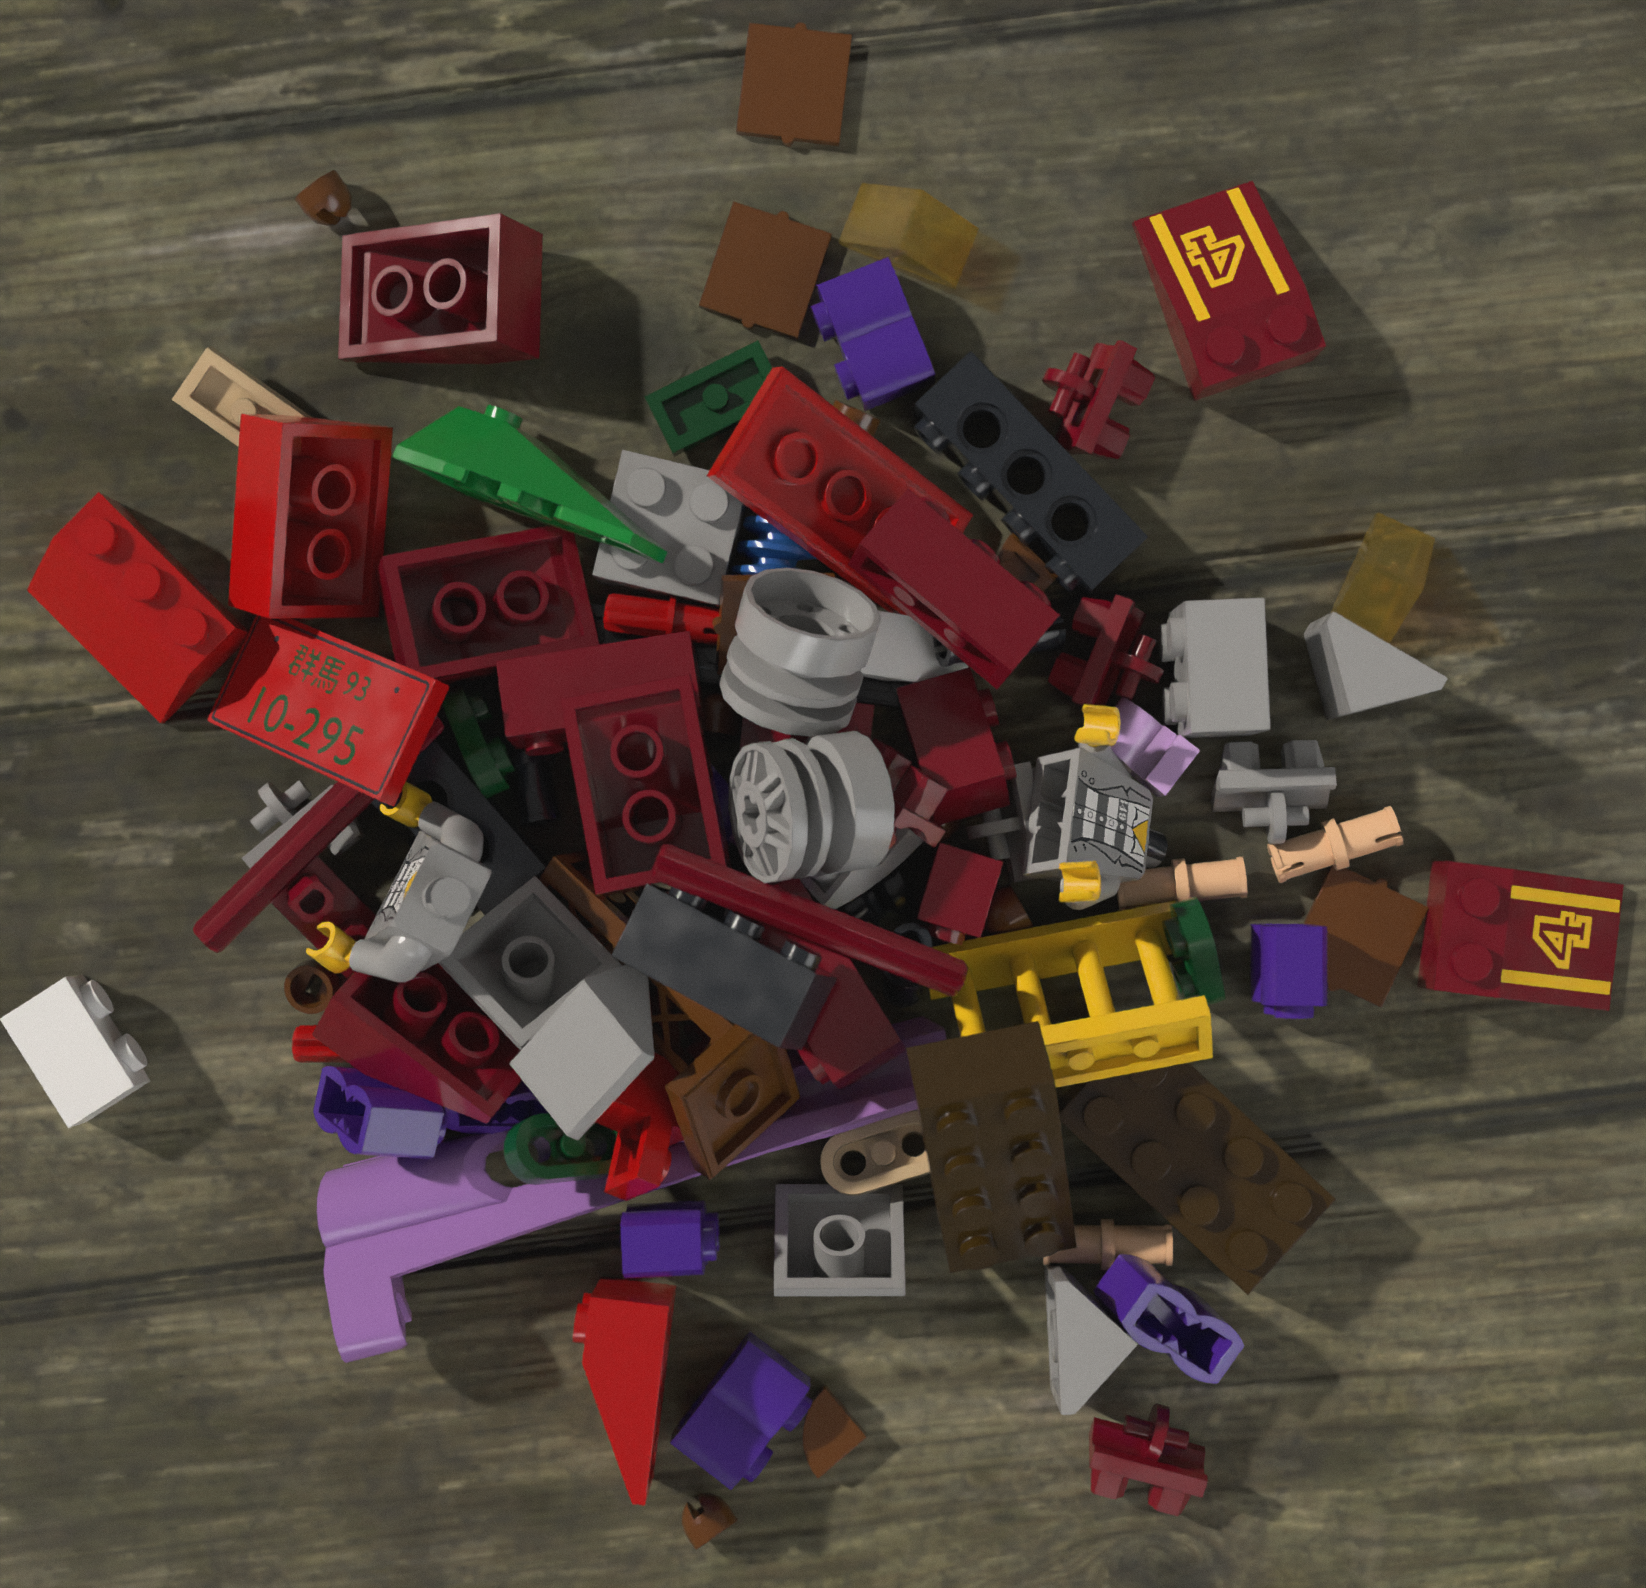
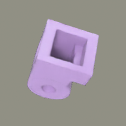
M1122 697L1115 705L1119 709L1121 719L1119 737L1115 745L1111 746V749L1131 776L1149 789L1156 797L1166 796L1200 750L1181 735H1176L1165 725L1162 726L1139 706Z

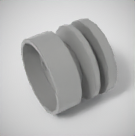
M795 568L767 569L751 576L744 588L735 623L738 635L734 637L728 649V661L723 669L719 684L724 700L738 714L759 726L784 734L814 737L817 735L834 734L848 726L857 701L856 697L863 681L861 669L866 667L881 620L876 605L857 588L840 579L811 570Z
M856 731L817 735L805 739L803 743L794 738L784 739L775 743L770 741L758 742L742 747L733 762L729 779L728 803L732 834L742 861L752 876L763 883L814 876L819 870L825 874L871 868L878 866L888 853L894 832V799L891 781L880 752L868 737Z

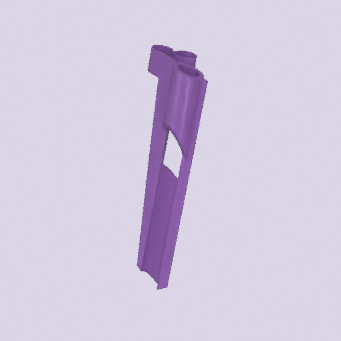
M923 1016L891 1024L906 1048L947 1040L944 1028ZM797 1050L787 1051L801 1096L800 1099L727 1166L776 1150L834 1136L917 1109L907 1051L843 1091L835 1086L831 1080L823 1085L816 1081ZM509 1130L494 1134L466 1133L443 1139L437 1145L435 1156L431 1159L377 1156L349 1163L341 1168L326 1172L320 1182L317 1195V1219L321 1239L326 1247L323 1272L336 1345L342 1360L348 1363L407 1346L405 1323L412 1321V1312L405 1297L402 1275L625 1200L604 1192L608 1175L597 1179L541 1185L526 1184L514 1188L506 1187L492 1180L485 1170L486 1157L489 1153L504 1150V1141ZM684 1140L668 1147L672 1155L670 1169L660 1187L649 1192L701 1175L693 1168Z

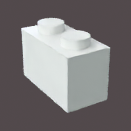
M84 975L64 977L0 1018L68 1128L91 1120L150 1082V1079L143 1070L148 1064L143 1050L132 1036L127 1033L123 1036L121 1035L109 1016L114 1010L110 998L95 980L88 982Z

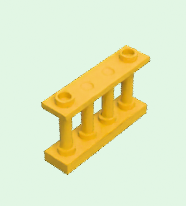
M1175 901L1139 906L1128 910L965 940L962 946L948 943L932 947L963 960L968 967L967 977L962 989L957 996L951 997L960 1037L986 1032L976 991L1014 984L1024 1024L1039 1021L1056 1088L1213 1058L1211 1014L1205 995L1180 1000L1166 956L1172 954L1164 934L1162 921L1172 918L1170 904L1175 903ZM1141 960L1154 1005L1116 1012L1103 967ZM1078 972L1090 1017L1051 1025L1040 979ZM929 988L931 1000L950 997Z

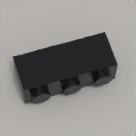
M646 884L611 956L779 1048L802 1050L837 980L836 977L818 968L822 957L790 940H786L781 949L762 939L761 937L766 927L738 912L730 910L725 919L706 909L709 901L674 887L666 889Z

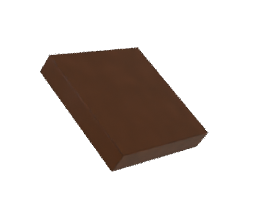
M737 1024L732 1026L665 1086L693 1168L709 1180L724 1169L801 1097L787 1049L779 1048Z

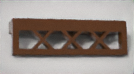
M588 850L554 856L539 877V880L551 893L556 890L568 901L569 911L591 934H602L613 944L614 951L639 897L633 892L607 897L596 895ZM587 920H588L593 926H587ZM616 959L621 966L626 965V963ZM648 976V979L658 987L661 1010L660 1013H651L653 1048L681 1073L695 1059L681 1046L678 1021L693 1020L711 1038L702 1053L734 1026L735 1023ZM676 1005H677L682 1011H677Z

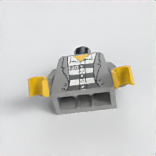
M1084 704L1082 709L1084 727L1078 728L1075 734V741L1078 743L1079 748L1038 757L1036 760L1022 875L1030 878L1061 881L1060 902H1065L1067 906L1077 910H1082L1114 896L1119 889L1120 883L1140 880L1145 873V867H1157L1166 856L1168 848L1165 835L1150 828L1153 797L1150 790L1131 779L1130 773L1111 749V746H1114L1118 740L1121 724L1119 709L1112 706Z
M405 782L402 788V798L398 805L390 808L381 803L379 806L380 811L408 827L415 828L419 826L421 831H419L365 939L356 942V940L333 923L322 922L317 926V930L327 936L329 941L320 950L306 949L307 955L333 973H341L351 967L353 971L394 982H407L414 979L420 971H424L450 956L490 878L492 870L479 861L482 856L484 841L480 828L474 822L438 802H432L431 796L427 792Z

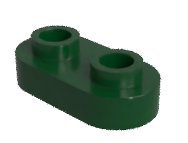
M462 681L451 685L442 706L466 765L479 790L487 799L510 788L507 774L516 771V767L502 738L497 736L492 739L486 725L496 720L481 688L478 686L469 691Z
M1194 896L1170 904L1172 918L1162 921V926L1174 958L1180 956L1181 961L1172 963L1171 967L1182 998L1188 999L1205 995L1208 1005L1225 1000V990L1214 938L1199 900Z
M549 1113L536 1114L515 1124L509 1130L504 1141V1157L510 1171L519 1180L527 1184L541 1185L597 1179L609 1173L618 1131L594 1122L581 1138L576 1140L567 1136ZM585 1138H588L593 1143L595 1149L594 1156L586 1150ZM528 1143L534 1145L538 1151L537 1162L530 1155Z

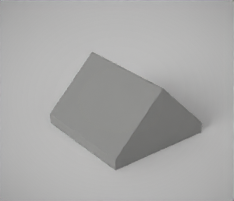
M1334 611L1310 623L1304 633L1326 720L1441 690L1448 679Z
M536 876L463 932L450 956L438 962L520 1050L524 1048L584 979L621 966L611 956L612 954Z
M626 964L584 979L509 1063L564 1133L571 1138L579 1140L654 1058L648 976Z
M776 1184L774 1296H905L903 1184L892 1185L859 1196L841 1194L829 1184Z
M1050 1263V1265H1044L1050 1389L1061 1415H1075L1138 1344L1106 1311L1096 1296L1062 1265Z

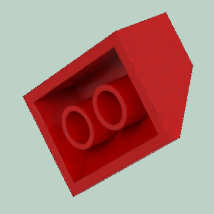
M241 413L228 606L269 619L379 617L380 590L376 570L384 553L393 427L300 416Z
M100 492L52 538L27 588V591L162 724L243 645L249 632L118 501Z

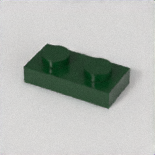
M759 340L644 396L674 457L738 425L772 370V366Z

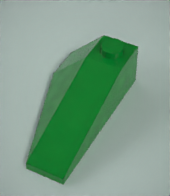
M487 405L484 414L458 406L399 443L392 457L469 498L661 564L664 563L668 553L543 442L520 429L523 422L521 417L502 408Z

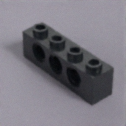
M971 351L915 403L913 415L919 422L913 428L918 436L936 454L940 455L946 449L960 463L963 468L957 475L961 481L980 500L984 501L990 495L1007 513L1001 518L1005 527L1011 534L1013 532L1024 546L1027 547L1034 541L1051 559L1045 564L1046 569L1051 574L1054 572L1058 576L1055 580L1068 592L1071 593L1078 587L1087 596L1148 538L1139 526ZM973 419L988 420L997 430L998 441L987 448L974 447L965 439L963 427ZM1019 464L1032 466L1040 474L1041 489L1029 495L1017 493L1008 483V470ZM1061 510H1072L1078 513L1085 524L1084 536L1076 541H1066L1059 538L1052 528L1051 520L1053 514Z
M439 736L417 756L406 782L419 789L433 782L440 784L447 794L446 807L474 822L489 842V855L482 864L492 870L471 916L474 917L480 910L486 915L534 876L539 879L549 863L492 797L486 799L483 796L471 773ZM401 790V792H400V795H399V797H398V799H397V801H396L394 807H396V806L398 805V803L400 802V800H401V798H402V790ZM374 799V800L371 802V803L377 808V810H378L384 817H386L388 820H391V819H392V818H390V817L384 815V814L380 811V807H379V806H380V804L382 803V804H384V805H386V806H388V807H390V808H394V807H392V806H390V805H388V804H386V803H384V802H381V801H379V800H377V799ZM419 826L415 828L408 827L413 832L406 840L410 847L419 831H421Z

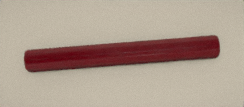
M437 715L419 754L444 729V724ZM337 782L194 924L193 931L198 939L210 950L216 953L222 952L375 798Z
M663 845L654 862L652 877L659 882L948 996H957L966 980L968 967L961 959L769 883H763L759 879L673 845Z

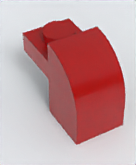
M655 1052L651 1062L595 1121V1123L618 1131L604 1192L625 1201L660 1187L671 1165L672 1155L668 1147L684 1140L665 1088L680 1073L670 1065L667 1059Z

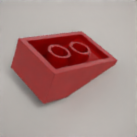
M601 1276L593 1292H584L582 1303L577 1305L573 1343L584 1344L582 1365L631 1503L645 1506L655 1473L677 1285Z

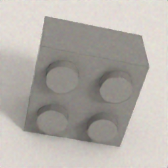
M622 450L610 502L668 553L664 563L661 564L600 543L592 576L599 584L667 600L672 595L676 596V602L720 608L722 575H729L730 568L733 566L736 546L739 541L747 506L709 479L707 474L710 470Z
M1264 598L1184 601L1168 613L1167 623L1159 625L1158 634L1161 662H1170L1171 665L1170 687H1163L1161 694L1163 724L1173 725V732L1185 739L1251 736L1270 730Z

